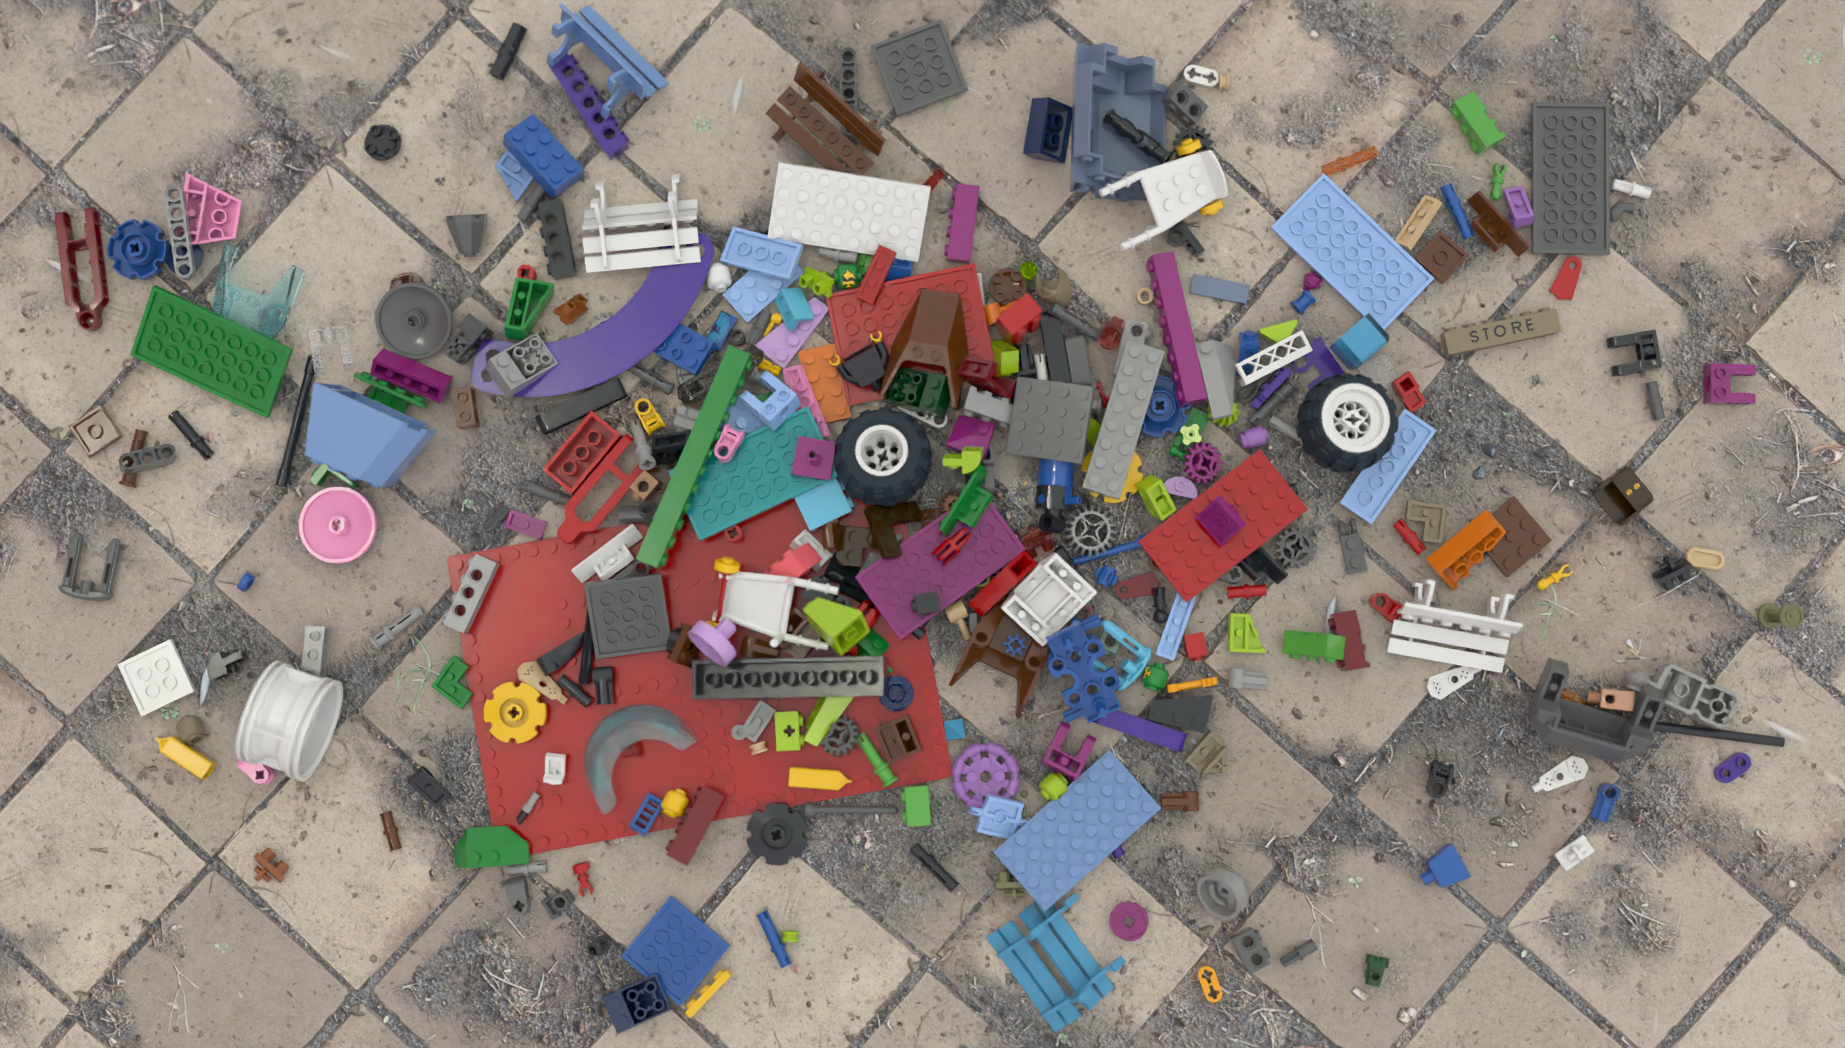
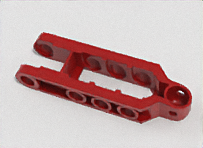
M626 433L564 506L566 520L557 530L558 538L562 542L571 543L580 533L595 531L628 493L629 487L644 471L637 464L627 476L614 465L624 450L634 440L629 434ZM609 470L623 482L589 522H583L575 515L574 509L586 498L589 491L597 485L601 477Z

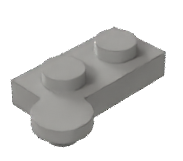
M760 700L744 726L736 725L732 728V736L737 740L747 737L756 743L777 710Z

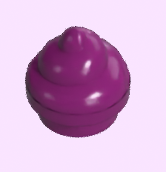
M1313 271L1309 274L1306 273L1304 275L1303 290L1318 289L1321 286L1322 279Z

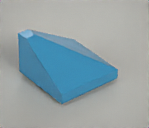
M962 718L943 721L946 740L965 738Z

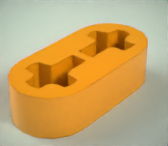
M1208 965L1201 966L1198 969L1197 975L1204 996L1210 1002H1218L1222 998V989L1216 973ZM1204 970L1212 972L1209 975L1211 982H1207L1205 977H1201L1204 974ZM1210 985L1213 986L1215 991L1218 990L1215 998L1208 996V993L1211 992Z

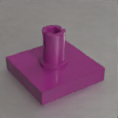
M798 436L792 475L831 481L834 464L833 457L836 453L835 442Z
M1221 495L1215 498L1195 518L1220 546H1223L1246 523L1239 517L1238 510H1233L1235 506L1229 505Z

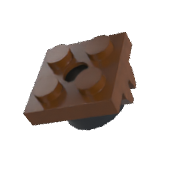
M682 623L680 627L672 631L668 638L666 650L669 654L667 659L692 668V660H698L700 650L688 636L692 626Z

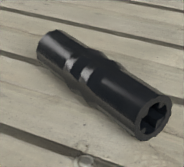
M512 23L489 72L494 78L504 81L527 32L524 26Z

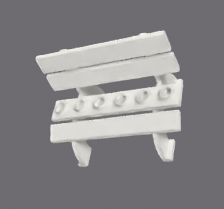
M672 174V191L668 193V202L607 207L605 181H598L596 183V190H600L601 205L599 198L591 200L590 207L595 209L584 210L582 230H588L589 232L599 230L600 236L583 237L584 254L602 252V255L585 256L586 273L701 262L699 246L680 247L682 244L699 243L697 227L678 228L677 221H683L684 223L693 222L697 219L698 199L679 201L677 183L680 181V174ZM656 223L673 225V229L605 235L604 229L614 230L621 226L634 228L642 224L654 226ZM675 245V248L607 254L608 251Z
M1424 580L1423 584L1412 583L1411 587L1415 588L1414 604L1405 602L1402 609L1397 610V614H1402V618L1410 619L1411 622L1394 619L1391 634L1407 637V641L1389 638L1387 652L1502 673L1505 658L1485 654L1486 651L1504 655L1507 653L1510 640L1490 637L1491 631L1499 632V636L1510 637V634H1517L1522 628L1523 623L1503 620L1509 600L1513 599L1514 595L1502 594L1496 613L1495 602L1499 601V597H1488L1486 617L1429 607L1435 581ZM1424 584L1427 585L1425 595L1422 599V588ZM1419 617L1421 622L1433 623V620L1441 621L1440 625L1452 627V624L1460 625V629L1471 630L1472 627L1479 628V632L1484 634L1478 635L1417 624V620ZM1413 638L1480 651L1478 654L1413 642Z

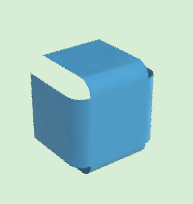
M1368 313L1329 348L1349 370H1356L1388 343L1389 335Z

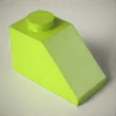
M1004 339L991 341L994 361L997 364L996 371L1002 376H1010L1012 373L1019 372V350Z

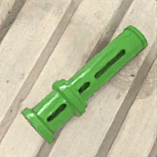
M863 732L861 737L864 742L860 737L856 738V740L875 768L873 770L874 774L879 776L883 782V788H886L898 780V777L893 775L889 769V763L882 760L866 733Z

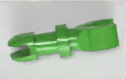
M1498 162L1492 167L1494 175L1492 179L1493 190H1491L1490 194L1492 200H1498L1501 197L1502 191L1500 189L1504 181L1502 177L1506 171V164L1501 166V171L1497 168Z

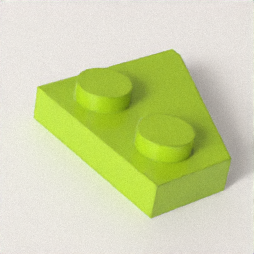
M1229 613L1228 652L1266 653L1258 638L1259 634L1253 626L1250 614Z

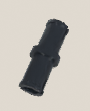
M565 674L558 679L556 684L569 693L568 696L570 698H575L584 708H587L592 703L593 698L584 692L579 684L576 685Z

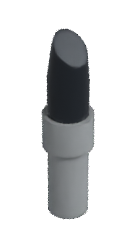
M534 791L527 803L523 805L521 812L516 818L518 825L532 811L534 804L540 797L538 792Z

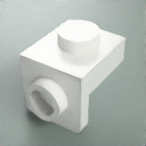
M547 753L545 756L543 782L551 785L562 784L566 775V754Z

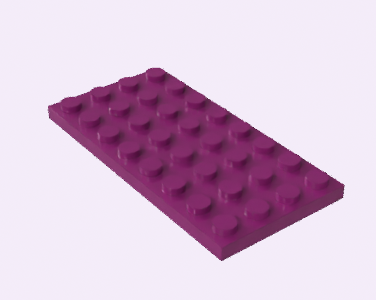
M992 502L989 503L974 529L958 521L950 535H944L939 528L943 518L950 512L949 509L900 544L903 553L900 558L884 560L881 558L855 576V579L899 640L939 613L934 612L917 616V613L913 612L911 607V601L914 600L913 596L937 591L942 611L1017 557L1023 550H1026ZM966 528L965 534L970 532L971 538L960 548L961 551L944 567L942 565L943 560L938 561L936 559L938 554L934 556L931 552L947 537L951 538L959 529Z

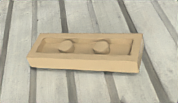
M1424 195L1395 239L1402 248L1412 250L1442 205L1441 201Z

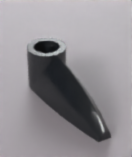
M584 632L536 659L545 677L561 668L576 654L583 643Z

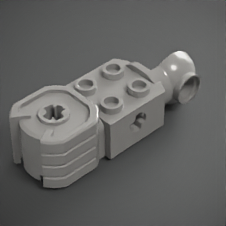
M1664 664L1658 668L1652 681L1649 675L1638 670H1633L1632 672L1624 671V679L1628 690L1639 694L1643 684L1662 689L1666 699L1665 707L1684 716H1689L1691 720L1708 728H1724L1729 726L1730 723L1727 720L1731 719L1735 713L1736 707H1734V704H1739L1738 697L1734 692L1717 684L1708 685L1706 684V679L1673 664Z

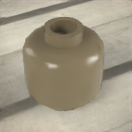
M190 714L181 717L176 726L181 740L189 744L200 742L206 732L201 719Z

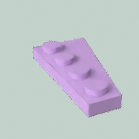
M814 297L808 302L814 315L813 320L800 321L795 330L790 331L787 330L783 322L754 345V348L785 369L829 312L828 307Z

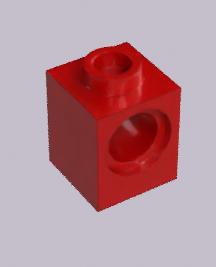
M1203 632L1182 636L1187 658H1192V661L1204 659L1203 655H1208Z

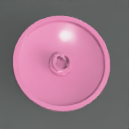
M330 487L314 494L304 505L299 518V533L304 546L313 556L329 563L341 564L358 559L370 548L377 532V518L371 503L359 492L345 487Z

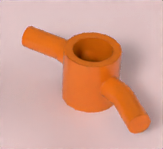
M1018 300L1000 307L999 302L984 306L987 326L996 325L997 317Z

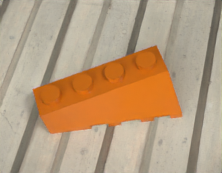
M1486 509L1444 545L1434 551L1426 560L1455 591L1458 587L1457 583L1461 578L1465 579L1470 574L1469 569L1475 563L1479 564L1482 561L1485 551H1490L1506 534V531Z

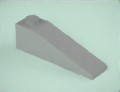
M1215 340L1196 343L1195 346L1212 419L1232 416L1236 359L1232 346Z

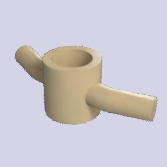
M959 599L944 609L950 623L957 622L964 640L971 638V634L964 618L969 617L962 600Z

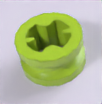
M782 931L784 937L781 938V941H799V938H797L799 931Z

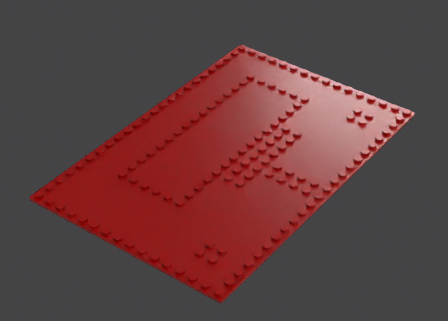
M844 490L845 497H850L854 507L851 508L853 513H847L839 517V525L870 527L864 514V509L872 505L865 504ZM795 498L737 524L743 531V537L736 543L726 539L724 535L725 530L703 541L683 533L684 527L690 521L686 513L682 518L684 523L681 530H677L675 534V545L672 549L669 548L668 550L669 557L666 565L662 566L661 569L654 567L648 574L662 573L672 633L682 623L693 627L699 620L704 622L712 620L713 612L718 609L723 579L719 578L720 571L714 569L716 559L723 557L733 558L740 563L739 571L763 574L767 571L769 573L772 570L770 567L779 560L781 562L784 559L782 555L791 549V542L804 529L821 544L822 531L818 527V530L811 533ZM631 523L643 536L641 540L629 548L634 559L637 557L649 530V527L643 523ZM907 523L891 525L895 535L901 534L903 536L900 544L909 539ZM631 524L598 529L593 532H582L571 543H564L558 537L451 556L447 559L453 594L455 591L458 592L461 586L459 581L462 575L466 574L469 569L467 564L471 556L479 554L500 564L468 634L459 633L464 662L470 666L466 675L469 690L474 693L471 697V705L492 826L507 825L522 839H525L529 843L530 854L639 835L628 827L648 793L663 800L669 790L675 791L678 788L687 793L686 797L692 806L695 801L693 796L697 788H702L704 785L725 796L712 821L753 814L758 809L764 812L766 811V804L773 802L789 804L788 807L802 805L806 802H819L952 776L927 632L919 640L911 633L899 640L881 613L871 628L890 644L881 655L888 658V666L893 670L888 676V697H854L841 716L844 717L846 715L856 722L855 725L860 728L857 732L859 734L865 732L882 760L889 763L875 728L909 714L923 751L889 764V769L895 777H898V780L886 788H883V782L879 776L874 774L873 770L875 768L859 744H854L855 751L850 749L848 756L843 753L842 758L837 755L833 757L823 750L824 747L820 744L814 746L805 740L801 750L777 751L775 714L756 743L747 737L737 740L731 734L734 726H744L758 702L762 700L777 710L776 712L799 711V715H803V726H800V734L805 736L808 730L805 727L806 721L819 698L692 699V668L667 659L669 654L667 650L596 659L595 650H593L590 683L585 685L579 683L582 643L576 654L566 664L548 676L557 683L558 679L565 674L576 685L579 684L581 689L593 698L592 703L587 708H584L575 698H570L568 696L569 693L562 687H560L561 694L568 699L564 704L557 699L551 700L541 693L539 702L546 703L547 719L545 725L537 726L539 734L523 743H516L514 738L509 743L503 742L489 731L492 728L491 722H485L484 720L486 700H493L494 694L492 691L504 683L515 682V686L519 687L522 681L518 679L516 670L523 663L536 662L537 658L585 631L587 601L584 583L602 580L595 573L585 582L581 583L573 574L572 569ZM736 529L729 532L732 539L739 534L736 532ZM863 547L860 568L864 565L871 551L881 555L879 549ZM836 548V549H827V550H828L832 555H834V553L837 551V548ZM832 557L820 570L816 572L810 568L809 572L799 579L812 580L815 575L818 578L820 575L823 576ZM638 563L636 567L638 569H645L646 565ZM480 570L474 573V579L479 581L482 578ZM830 581V586L839 587L840 584ZM794 585L790 611L795 607L805 615L803 609L811 602L802 595L806 588ZM468 588L466 596L471 598L474 595V590ZM838 592L850 601L853 609H856L861 604L847 595ZM835 599V601H834L835 603H838V604H841V605H844V606H845V603H846V602H844V603L842 604V603H840L839 601H837L836 599ZM461 605L458 608V614L463 616L466 608ZM872 608L868 610L864 617L867 616V614L872 610ZM733 623L737 630L728 639L737 653L733 659H764L740 655L743 636L757 638L760 641L769 643L772 638L766 634ZM780 646L778 658H795ZM812 648L805 658H812L815 648ZM835 650L833 657H852L847 652L840 656ZM699 651L698 660H711L703 652ZM613 666L614 704L597 705L596 685L593 683L592 674L593 667ZM544 682L539 683L541 687H546ZM516 709L512 710V714L515 716L519 715V711ZM788 725V729H785V733H788L789 737L795 732L791 725ZM766 741L765 747L768 748L767 751L755 755L751 754L752 749L749 746ZM547 753L566 754V775L562 784L551 785L543 782L545 756ZM790 767L841 770L848 779H852V782H847L839 790L789 787ZM534 791L538 792L540 797L534 804L532 811L518 825L516 818L521 812L523 805L527 803ZM648 801L649 805L653 806L656 809L658 808V805L654 804L651 801ZM644 808V809H643L644 811H646L647 813H649V814H651V815L654 814V812L650 811V810L647 809V808ZM661 809L648 833L676 828L679 822L683 823L686 816L683 815L674 819L665 815L662 812L663 809ZM640 815V816H639L640 818H642L643 820H645V821H647V822L650 821V819L646 818V817L643 816V815ZM636 821L635 824L645 830L646 826Z

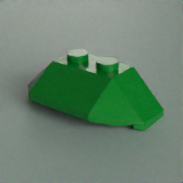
M507 825L468 828L454 847L455 867L476 868L530 863L529 843Z

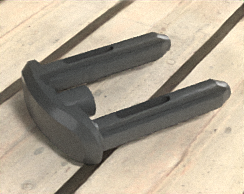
M76 532L71 538L62 585L58 586L63 594L86 601L110 600L114 596L111 594L121 548L120 541L114 538L109 543L99 591L92 592L94 582L82 580L80 589H75L74 583L83 545L82 534Z

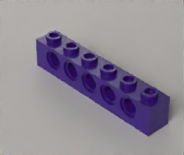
M567 53L553 67L549 65V67L610 160L629 149L627 142L630 140L624 131L619 132L617 129L619 124L614 116L607 119L604 118L602 123H596V118L602 116L601 109L605 102L603 100L599 102L596 97L599 93L593 84L589 86L586 82L589 79L583 69L578 70L576 67L578 61L573 54L569 55ZM574 70L572 76H565L566 71ZM577 86H584L581 92H575ZM588 101H594V105L591 108L585 107ZM608 132H615L612 139L606 138Z

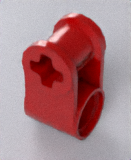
M1374 593L1369 597V606L1393 624V620H1398L1402 615L1397 614V610L1402 609L1403 605L1388 595ZM1378 596L1383 600V604L1380 607L1375 603V599Z

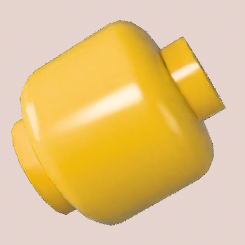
M678 788L675 791L669 790L661 802L662 812L674 819L683 816L689 805V799L686 797L687 793Z

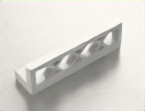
M1303 330L1237 363L1235 367L1241 377L1238 380L1241 387L1313 351ZM1298 336L1304 344L1299 349L1292 347L1294 338ZM1279 346L1287 348L1286 354L1283 357L1275 355ZM1262 355L1271 357L1269 364L1266 366L1258 364ZM1246 363L1254 365L1252 373L1247 376L1241 367Z

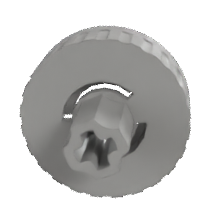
M1213 868L1197 884V894L1201 903L1211 914L1225 920L1233 919L1248 903L1247 890L1243 884L1244 879L1242 875L1236 872H1230L1222 868Z

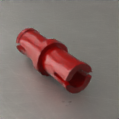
M1402 518L1392 525L1402 536V541L1407 543L1416 555L1421 554L1427 548L1418 539L1417 533L1412 531Z
M1266 584L1227 586L1228 599L1240 597L1249 599V597L1267 596Z

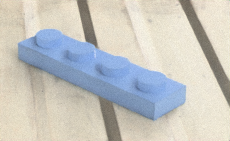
M1176 593L1155 655L1174 661L1196 596L1185 603L1181 596Z

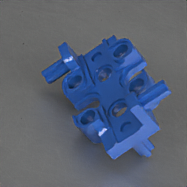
M1097 613L1080 622L1076 616L1071 619L1072 624L1046 637L1052 650L1047 657V665L1053 678L1067 673L1071 674L1075 679L1073 686L1061 691L1066 704L1071 707V709L1062 713L1067 723L1084 715L1089 724L1101 717L1105 719L1107 714L1122 708L1114 693V690L1120 684L1114 666L1102 672L1096 671L1093 668L1094 660L1106 654L1098 636L1095 634H1085L1086 631L1102 624ZM1090 643H1097L1094 649H1088V645ZM1074 651H1078L1081 654V657L1076 661L1070 659V654ZM1055 660L1062 661L1059 666H1053L1052 664ZM1106 677H1114L1111 682H1104ZM1089 685L1097 686V691L1094 694L1087 692ZM1073 693L1079 694L1074 700L1069 698Z

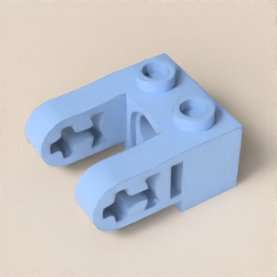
M766 370L759 376V379L773 394L762 403L749 391L745 390L739 396V399L763 423L775 431L801 404L796 393Z

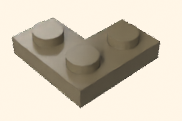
M1408 500L1405 520L1424 522L1422 541L1442 544L1447 505Z

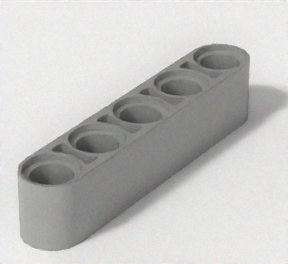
M170 185L165 189L164 195L174 268L176 274L181 279L192 280L196 275L186 196L180 187ZM179 191V197L171 199L172 192ZM176 210H182V215L179 218H174L173 213ZM178 229L185 230L182 237H176ZM186 247V255L179 256V249ZM189 266L190 272L187 275H182L181 269Z

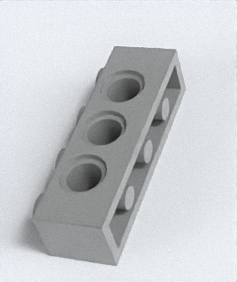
M475 554V556H471L467 564L469 569L466 574L462 575L459 581L461 586L458 592L455 591L451 598L453 603L450 609H447L443 615L444 625L464 634H468L500 566L499 563L479 554ZM480 570L482 572V578L479 581H476L474 579V573ZM468 588L474 590V595L471 598L466 596ZM461 605L466 608L463 616L458 614V608Z

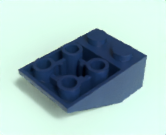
M657 974L629 984L602 997L617 1034L672 1010Z

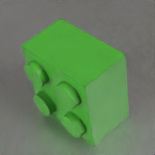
M928 784L905 786V790H901L902 803H906V810H903V823L907 822L908 827L931 825Z

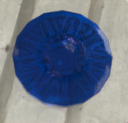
M891 676L888 677V697L878 698L886 709L902 711L912 703L914 689L906 678Z

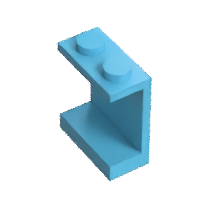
M837 478L795 497L796 503L811 533L818 530V527L847 513H853L851 508L854 505L850 497H845L843 491L846 489Z

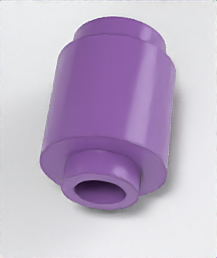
M1260 425L1243 431L1242 434H1239V439L1243 449H1251L1266 444V439H1269L1266 428H1262Z

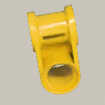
M641 398L636 401L634 405L635 411L649 436L655 430L666 427L660 414L648 399ZM648 403L649 409L646 412H640V404Z

